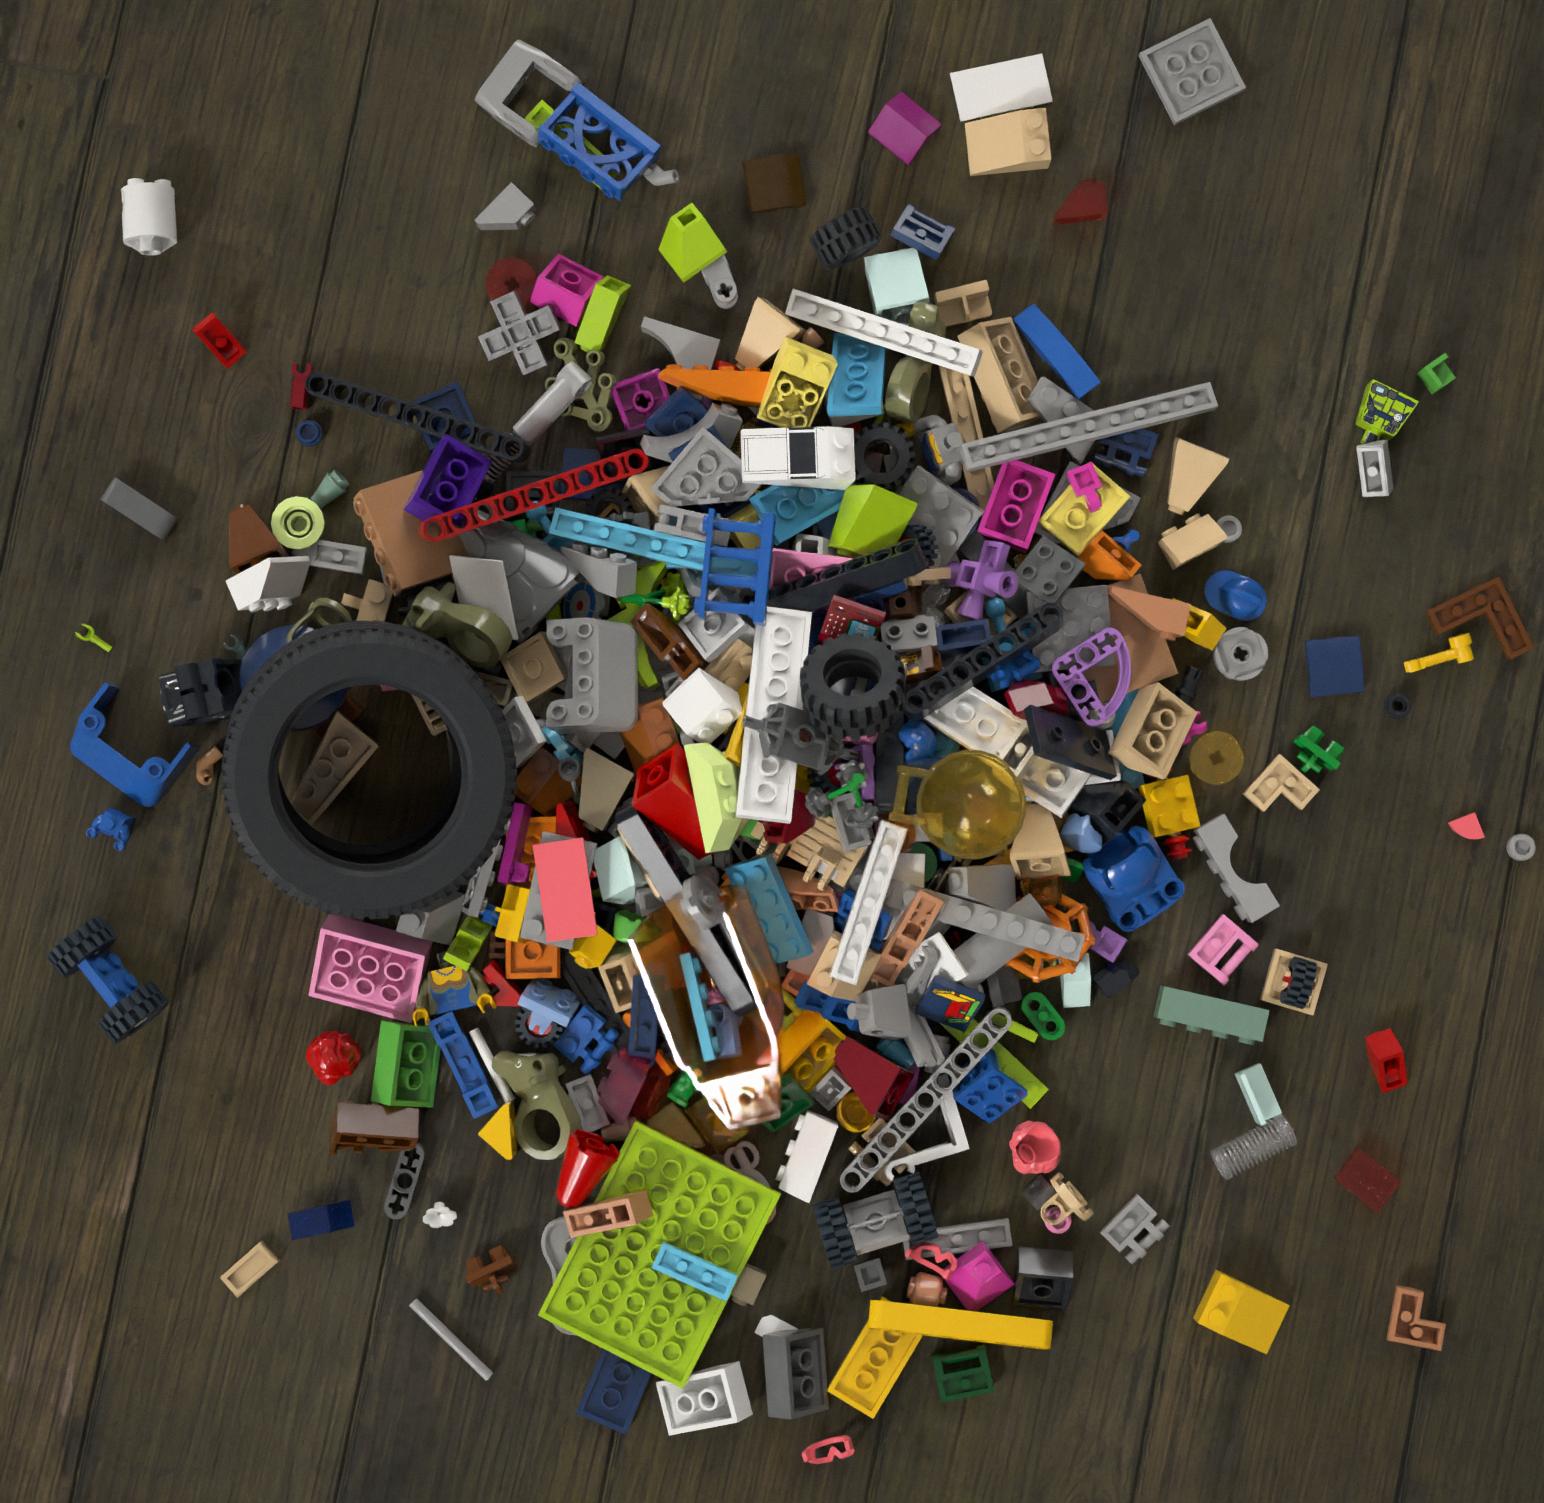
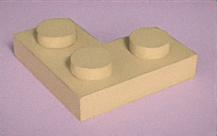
M1278 754L1246 789L1243 795L1262 812L1272 804L1280 793L1302 810L1320 789L1281 754Z

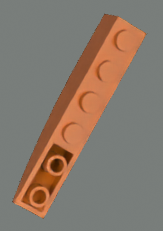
M672 364L667 365L665 369L658 373V379L678 388L683 386L689 392L709 399L734 405L760 408L772 369H770V372H760L758 367L744 368V371H734L732 366H722L718 370H709V367L705 365L693 366L692 369H683L682 365Z

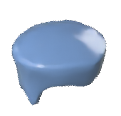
M1070 814L1059 834L1062 842L1073 850L1082 853L1100 851L1102 849V835L1091 826L1090 816L1080 817L1078 814Z

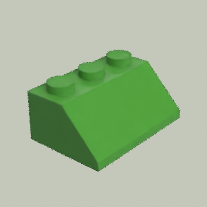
M381 1021L371 1095L372 1102L389 1106L433 1107L441 1047L438 1046L429 1026L417 1024L416 1027L413 1023Z

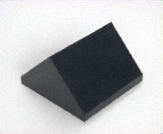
M643 427L597 437L596 441L601 460L632 449L643 451L640 442L644 434L651 436L649 429ZM634 455L629 456L628 463L630 467L636 469L639 464L637 457ZM647 455L648 465L640 473L658 469L656 458ZM606 463L603 468L606 476L612 477L614 468L611 464ZM631 476L625 477V478H623V479H620V480H617V481H614V482H611V483H608V484L617 483V482H621V481H626V480H628V478L631 477Z

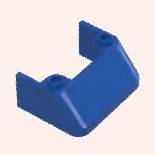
M105 682L79 716L70 743L71 752L76 758L138 804L145 807L156 806L200 748L194 744L186 743L171 764L163 758L152 757L139 769L98 738L106 727V719L102 712L120 689L116 685Z

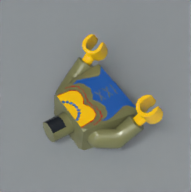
M446 951L436 953L440 969L429 971L428 976L424 977L421 982L416 999V1011L412 1015L414 1025L417 1027V1021L420 1018H425L426 1026H429L430 1018L428 1012L430 1015L478 1005L482 1013H485L484 1006L487 1003H490L493 1009H495L496 1003L491 997L490 988L484 976L475 967L470 966L468 971H465L443 960Z

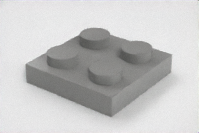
M719 588L708 596V600L730 602ZM692 610L678 623L708 663H711L750 628L740 614L707 611L706 621L699 619L698 613H694V610Z

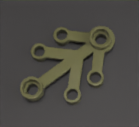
M560 338L554 344L555 355L563 359L566 365L572 361L578 364L575 359L577 353L575 341L569 338ZM562 344L565 345L564 353L561 352ZM591 350L586 356V361L589 364L587 374L593 379V384L580 398L584 399L588 409L574 406L572 402L568 406V411L566 413L563 412L561 416L572 415L585 419L592 430L605 431L613 421L608 405L612 389L616 386V377L613 374L603 373L598 378L600 366L605 360L604 354L599 350ZM594 354L598 355V361L596 363H594L593 361ZM549 377L546 380V390L549 389L554 380L556 381V377ZM606 377H609L610 384L608 386L605 385ZM597 378L598 384L602 388L598 402L594 396ZM598 413L601 416V420L599 423L596 421V416Z

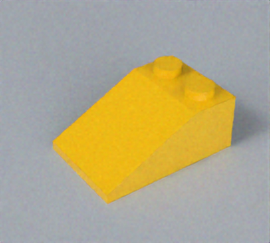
M1215 1270L1193 1319L1197 1323L1223 1336L1267 1354L1290 1305L1221 1271Z

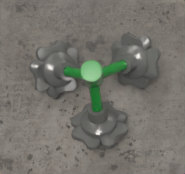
M851 759L848 763L840 764V771L836 774V777L841 782V788L832 793H824L820 787L816 789L814 787L809 788V793L805 796V806L817 818H827L828 812L832 809L829 803L833 802V798L850 791L854 793L856 803L854 809H849L847 812L849 816L847 822L849 825H853L855 829L869 828L873 825V822H877L879 819L877 816L878 807L872 806L870 802L865 804L861 800L859 788L866 787V780L870 777V774L865 769L864 762L857 764L855 759Z

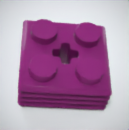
M659 368L618 382L612 389V395L626 431L646 427L644 422L670 397L665 382L658 379V373L661 372ZM645 397L646 400H651L647 408L643 409L642 406H637L640 403L639 398Z

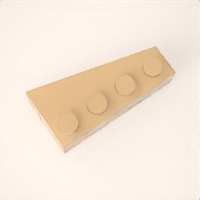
M336 711L291 801L297 813L311 826L379 746L378 742L340 711Z

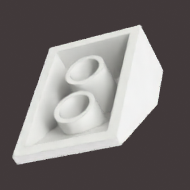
M739 1361L692 1372L684 1389L666 1380L656 1382L669 1436L737 1423L753 1415Z

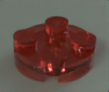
M518 258L497 260L488 271L485 281V287L490 300L493 301L513 292L508 291V286L505 283L514 278L519 287L514 288L513 291H517L523 307L531 305L530 299L537 281V276L532 266Z

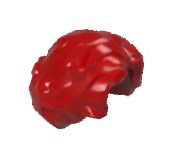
M325 1031L309 1043L306 1050L308 1065L312 1067L315 1075L325 1085H334L339 1079L351 1076L359 1066L361 1057L358 1043L348 1033L339 1031Z

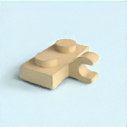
M369 579L363 599L344 593L341 604L359 610L356 621L375 620L385 622L393 598V591L385 587L384 583Z

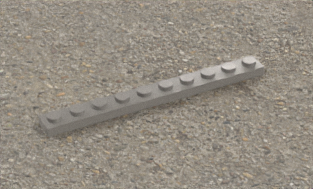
M1208 382L963 443L959 449L967 472L1213 411L1217 409L1218 403L1211 383Z
M856 868L845 888L834 883L833 880H830L828 886L842 893L848 888L857 893L864 870ZM819 873V880L823 876V874ZM895 879L890 881L883 905L905 911L920 888L944 900L934 920L1078 962L1085 935Z

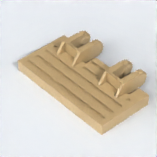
M828 816L827 818H816L815 825L788 844H779L772 857L775 864H777L791 843L792 847L787 856L808 867L803 876V880L807 883L813 879L821 862L828 864L817 886L818 889L824 891L836 870L839 872L833 882L845 888L869 846L844 852L835 821ZM757 822L750 835L761 841L756 854L763 856L771 843L765 841L763 835L765 832L762 823Z

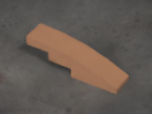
M919 888L892 929L883 948L879 951L881 958L871 978L887 986H893L902 968L906 967L915 949L919 948L944 900Z

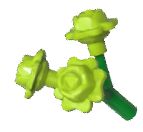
M672 572L667 573V578H664L665 586H662L658 591L646 595L631 594L619 597V601L640 605L641 607L645 603L662 605L663 608H670L673 618L670 620L677 626L680 615L688 613L690 607L687 589L680 574H673ZM664 596L663 599H655V597Z

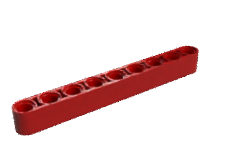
M632 449L422 521L418 529L419 536L428 543L441 541L644 471L648 465V457L644 451ZM630 455H634L638 459L639 464L636 469L630 467L628 463ZM606 463L611 464L614 468L612 477H608L604 473L603 468ZM581 471L586 472L589 476L587 486L579 482L578 477ZM556 480H560L564 484L565 489L562 494H558L554 490L553 485ZM531 488L536 489L540 494L537 503L529 499L528 493ZM505 497L512 498L515 503V507L511 512L507 511L503 506ZM481 505L489 509L490 514L487 520H482L478 516L477 511ZM455 514H460L464 519V526L461 529L454 527L452 524V518ZM430 522L435 523L439 528V533L435 538L430 537L426 531L427 525Z

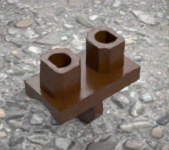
M502 1245L489 1251L493 1261L492 1264L484 1266L480 1256L466 1261L469 1274L465 1277L468 1284L471 1283L474 1288L482 1285L485 1292L494 1288L498 1295L503 1293L502 1284L510 1281L507 1273L517 1269L518 1265L516 1260L509 1256Z

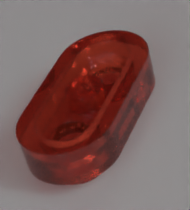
M652 1066L645 1073L632 1101L634 1115L643 1119H649L657 1112L670 1084V1074L667 1076L661 1067Z

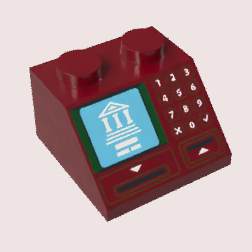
M834 595L826 612L817 642L824 645V640L831 637L836 639L839 638L838 635L847 633V636H854V633H862L864 637H869V635L877 637L886 612Z

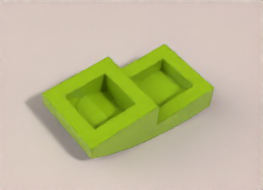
M468 915L446 951L443 960L468 971L493 926L477 917Z

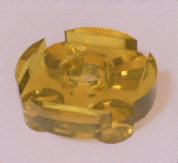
M1215 731L1204 734L1193 743L1190 749V769L1204 783L1211 785L1227 783L1240 773L1244 763L1243 751H1241L1238 741L1228 733ZM1219 751L1223 762H1218L1215 766L1212 764L1209 756Z

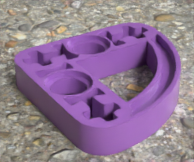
M1106 628L1059 657L1052 666L1051 673L1086 726L1098 727L1107 721L1121 705L1129 687L1131 678L1129 651L1121 633L1114 628ZM1107 634L1109 637L1115 636V647H1111V645L1104 646L1101 649L1104 654L1100 655L1098 648L1092 642L1096 640L1097 645H1100L1105 640L1104 635ZM1090 648L1094 652V659L1091 662H1083L1079 657L1081 649ZM1116 652L1119 664L1118 683L1111 700L1104 707L1082 673ZM1074 655V659L1081 669L1077 670V666L1074 665L1069 669L1068 676L1064 673L1059 675L1057 673L1060 668L1059 663H1062L1064 666L1068 665L1073 661L1069 656ZM1082 685L1086 689V696L1083 699H1075L1071 694L1073 686ZM1091 697L1094 702H1090L1089 706L1093 711L1097 709L1100 711L1098 715L1099 721L1094 719L1088 720L1086 717L1089 714L1087 707L1084 706L1083 709H1080L1078 705L1084 704Z

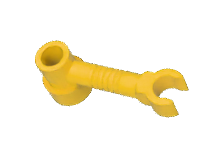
M1470 633L1448 638L1451 646L1449 650L1404 662L1406 673L1415 672L1456 658L1458 663L1473 660L1474 657L1470 644H1472Z

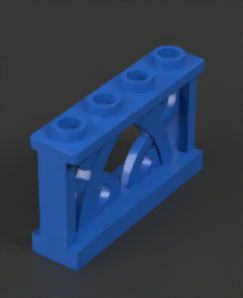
M577 83L571 89V93L538 127L539 142L545 149L549 151L552 149L566 165H573L580 171L584 179L589 182H595L601 187L602 192L606 196L614 197L618 201L624 198V195L644 172L660 158L661 145L580 83ZM574 105L579 107L575 119L565 116ZM592 118L599 123L597 126L594 127L584 124L585 122L591 125L590 119ZM569 124L574 126V130L571 128L560 130V132L567 134L566 139H561L553 132L557 125ZM609 130L611 132L610 146L614 154H587L582 132L596 134ZM618 140L626 143L625 146L620 145L622 152L616 146V141ZM639 155L643 156V159L632 169L628 161ZM618 164H623L627 171L625 179L621 181H616L608 175L610 171H615L619 175L620 168Z

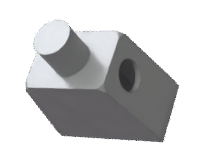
M906 984L866 991L857 995L856 1003L848 1005L847 1015L849 1019L859 1021V1029L862 1034L892 1041H898L912 1035Z

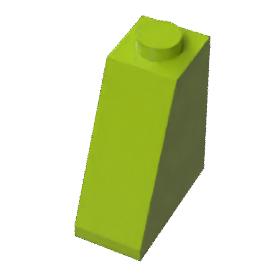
M608 275L595 284L574 342L581 345L580 348L583 351H602L605 348L630 291V284Z

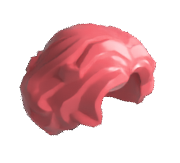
M1028 1120L1015 1128L1009 1146L1012 1150L1013 1165L1017 1171L1022 1174L1049 1173L1060 1162L1061 1143L1053 1129L1046 1123Z

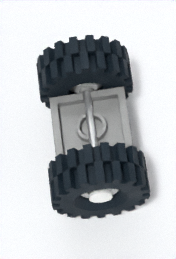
M919 1172L893 1180L898 1200L895 1191L891 1190L843 1205L844 1212L839 1196L813 1204L820 1234L832 1270L857 1263L856 1253L857 1255L864 1254L910 1239L912 1245L939 1238Z

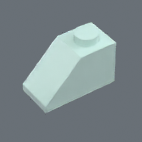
M1089 953L1084 955L1076 967L1075 973L1072 975L1070 973L1060 975L1063 1008L1090 1006L1091 975Z

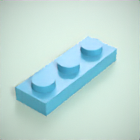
M663 1241L652 1266L657 1271L726 1302L738 1277V1274L665 1241Z

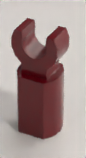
M294 362L292 373L295 376V380L292 381L290 408L308 410L309 393L305 387V380L313 373V367L307 363L306 372L299 373V365Z

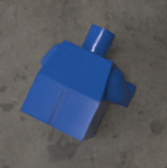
M108 807L104 814H100L93 820L91 828L86 831V836L97 838L99 832L110 837L113 836V838L119 840L114 843V848L124 851L127 848L130 832L137 818L115 808Z

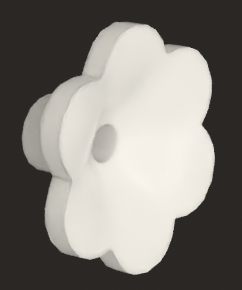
M436 1202L434 1208L426 1211V1215L423 1216V1222L430 1224L433 1228L450 1226L453 1224V1220L457 1218V1213L445 1207L443 1202Z

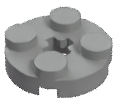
M1244 627L1233 628L1225 632L1216 644L1213 652L1214 662L1217 669L1227 679L1237 681L1249 680L1260 674L1268 658V647L1263 637L1258 633ZM1237 647H1240L1241 650H1246L1248 655L1244 656L1245 661L1243 662L1239 658L1235 659L1234 657Z
M700 874L684 881L682 886L683 899L680 901L681 908L686 914H690L702 929L707 930L721 923L726 916L725 902L719 901L717 894L720 893V890L712 879L704 874Z

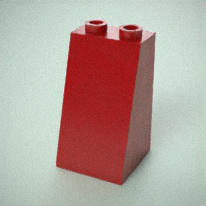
M675 744L638 768L632 806L695 858L701 860L715 852H705L686 753L680 745Z

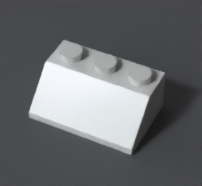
M309 556L267 558L226 580L237 609L250 610L252 613L261 609L269 611L277 607V610H282L291 606V600L301 595L311 562Z
M809 1110L806 1111L805 1116L799 1115L795 1130L799 1131L795 1141L790 1140L785 1155L789 1156L786 1166H780L775 1179L780 1181L779 1189L805 1202H810L837 1131V1121Z

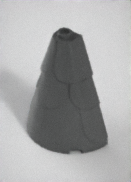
M481 510L477 511L478 516L482 520L488 519V513ZM464 519L458 529L464 526ZM499 520L458 534L469 557L503 561L518 634L516 642L519 645L530 637L539 627L538 624L574 587L577 588L585 580V577L560 549L550 545L547 541L518 530V526L507 521Z

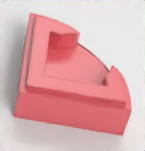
M1475 813L1448 822L1451 829L1464 838H1485Z

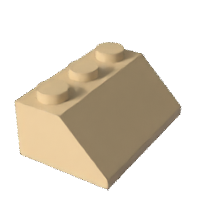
M1159 682L1141 687L1108 754L1129 769L1165 779L1198 712Z

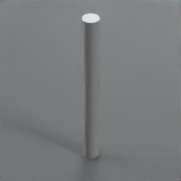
M417 1298L409 1305L485 1381L492 1376L493 1372Z

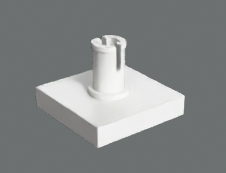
M523 695L514 697L503 709L514 744L516 769L523 767L546 742L541 731L546 725V719L539 718L535 720Z

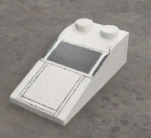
M826 426L742 429V483L845 490L856 480L854 428Z

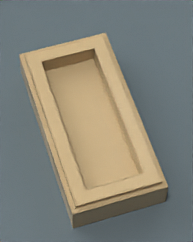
M260 1241L220 1278L238 1298L280 1260L263 1241Z

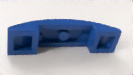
M453 1011L431 1020L430 1030L452 1069L473 1118L475 1119L498 1108L497 1101L479 1060Z

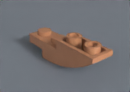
M777 866L795 910L839 911L840 907L835 891L827 885L825 890L821 891L817 888L819 879L813 877L807 883L803 880L804 872Z

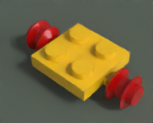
M1147 774L1150 778H1158ZM1184 775L1171 779L1167 777L1165 779L1158 778L1156 782L1138 786L1140 794L1146 799L1143 809L1149 832L1153 837L1167 834L1172 836L1163 843V845L1169 846L1170 852L1166 856H1172V861L1188 857L1187 852L1192 851V849L1186 848L1185 842L1189 840V837L1185 835L1178 836V834H1181L1180 831L1201 827L1189 776Z

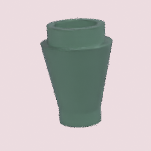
M333 470L331 473L328 472L310 499L322 509L325 505L347 492L346 488L350 484L342 474Z

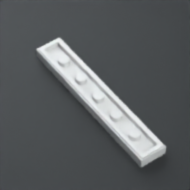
M880 820L829 977L853 985L857 984L908 830L907 828Z

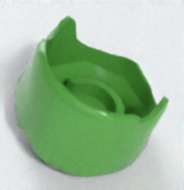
M628 909L620 910L615 914L613 937L616 940L625 943H641L657 938L655 925L648 923L644 916L641 917L636 912L631 913Z

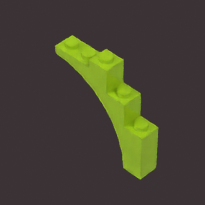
M656 560V566L643 567L636 573L635 594L646 595L657 590V587L670 569L666 568L665 562ZM619 597L615 598L621 609L627 607V609L611 617L608 621L627 623L634 628L630 621L642 607L619 601ZM636 630L638 635V681L642 687L648 686L652 692L659 688L660 684L651 665L647 643Z

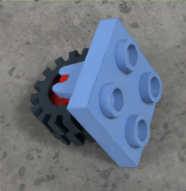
M532 979L517 1003L522 1007L515 1019V1024H518L515 1028L516 1032L521 1031L520 1039L523 1040L526 1037L528 1039L526 1044L529 1046L531 1042L535 1043V1048H539L541 1044L543 1048L548 1047L549 1044L553 1045L560 1038L581 1002L573 991L568 989L562 990L554 986L548 979Z

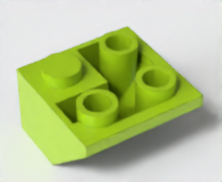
M690 203L670 217L658 249L683 282L727 253L710 225L693 203Z

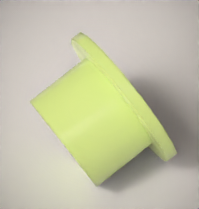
M298 496L287 498L278 504L271 520L272 531L277 540L284 546L297 550L309 548L315 544L323 534L325 524L323 512L318 505L308 498Z

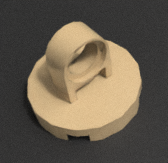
M1061 1173L1055 1174L1050 1179V1182L1057 1193L1042 1206L1040 1212L1043 1221L1050 1225H1057L1073 1212L1083 1221L1088 1220L1094 1213L1092 1209L1086 1210L1084 1208L1088 1204L1087 1201L1070 1181L1066 1184L1061 1181L1064 1178ZM1054 1204L1060 1208L1061 1215L1059 1219L1051 1220L1047 1217L1046 1209L1049 1205Z

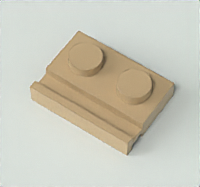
M738 638L717 656L704 671L737 692L750 675L753 648Z

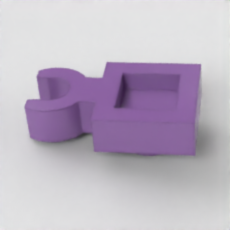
M1089 921L1092 935L1096 938L1095 944L1091 946L1090 950L1114 963L1125 946L1127 939L1105 926L1099 932L1096 930L1095 925Z

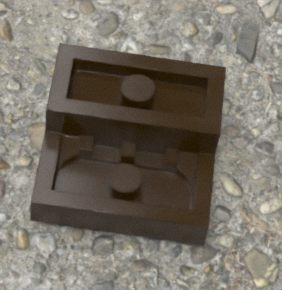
M798 153L760 157L743 161L751 214L776 212L778 209L803 208L807 205Z

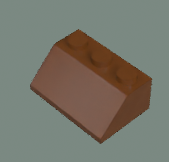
M663 695L638 704V720L636 725L628 731H619L636 777L638 768L675 744L682 747L671 715L663 706L662 702L665 700Z

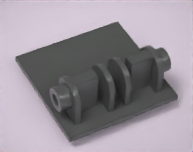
M1043 536L1014 573L1017 575L1019 587L1025 592H1032L1046 603H1056L1086 564Z

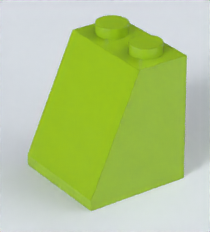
M850 485L845 489L828 547L837 550L836 554L838 556L857 558L894 545L900 539L918 503L876 485Z

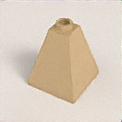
M758 297L753 305L735 357L738 361L736 366L742 371L747 367L761 368L777 356L785 337L797 341L806 330L767 299Z
M1176 437L1173 446L1167 503L1170 505L1168 510L1183 515L1184 511L1188 512L1228 464L1229 458Z
M669 466L632 475L628 478L622 490V493L626 494L631 501L635 513L647 511L650 513L653 531L655 523H658L660 517L658 513L659 505H669L651 490V487Z
M1032 801L1026 805L1010 851V860L1017 880L1071 876L1068 860L1051 811L1036 801Z

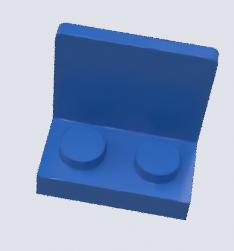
M990 1049L952 1090L954 1100L988 1123H992L1028 1095L1026 1088L999 1070L996 1052L993 1049ZM968 1061V1062H967L965 1065H963L962 1067H965V1066L969 1065L970 1061Z

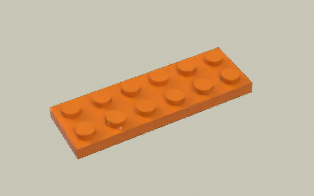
M556 816L530 817L521 859L522 864L531 867L528 882H516V886L526 889L531 888L536 865L533 845L540 844L543 831L556 833ZM506 939V979L560 978V947L527 939L526 944Z

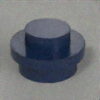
M313 420L301 422L296 429L297 440L307 447L317 445L323 436L321 426Z

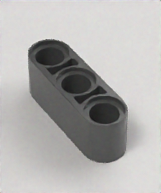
M114 477L100 498L163 541L166 540L179 520L116 477Z

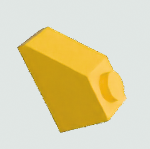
M1191 605L1184 637L1213 651L1225 632L1226 627L1212 614Z
M597 924L598 935L576 938L574 949H569V953L575 957V962L585 969L600 967L617 941Z

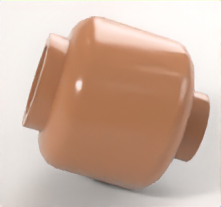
M919 1272L915 1277L911 1276L906 1298H910V1304L938 1307L939 1303L944 1304L947 1288L943 1287L941 1277Z

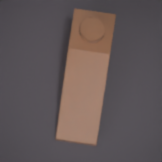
M1114 586L1108 588L1109 596L1153 632L1160 633V638L1175 641L1176 637L1184 636L1191 604Z
M646 1189L563 1211L570 1238L636 1225L653 1216Z

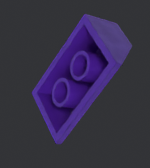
M445 434L436 444L403 510L424 521L425 519L471 504L492 460ZM455 514L452 518V524L454 527L459 528L463 517L460 514Z

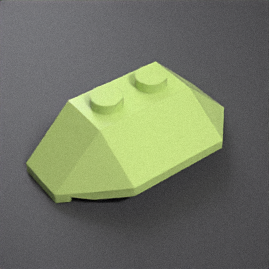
M708 742L684 745L705 852L729 850L750 820L735 817L740 768L724 757V753Z

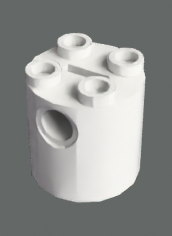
M139 178L127 180L128 185L121 189L123 242L143 255H159L177 244L175 190L171 187V181L165 179L156 180L155 183H144V180Z

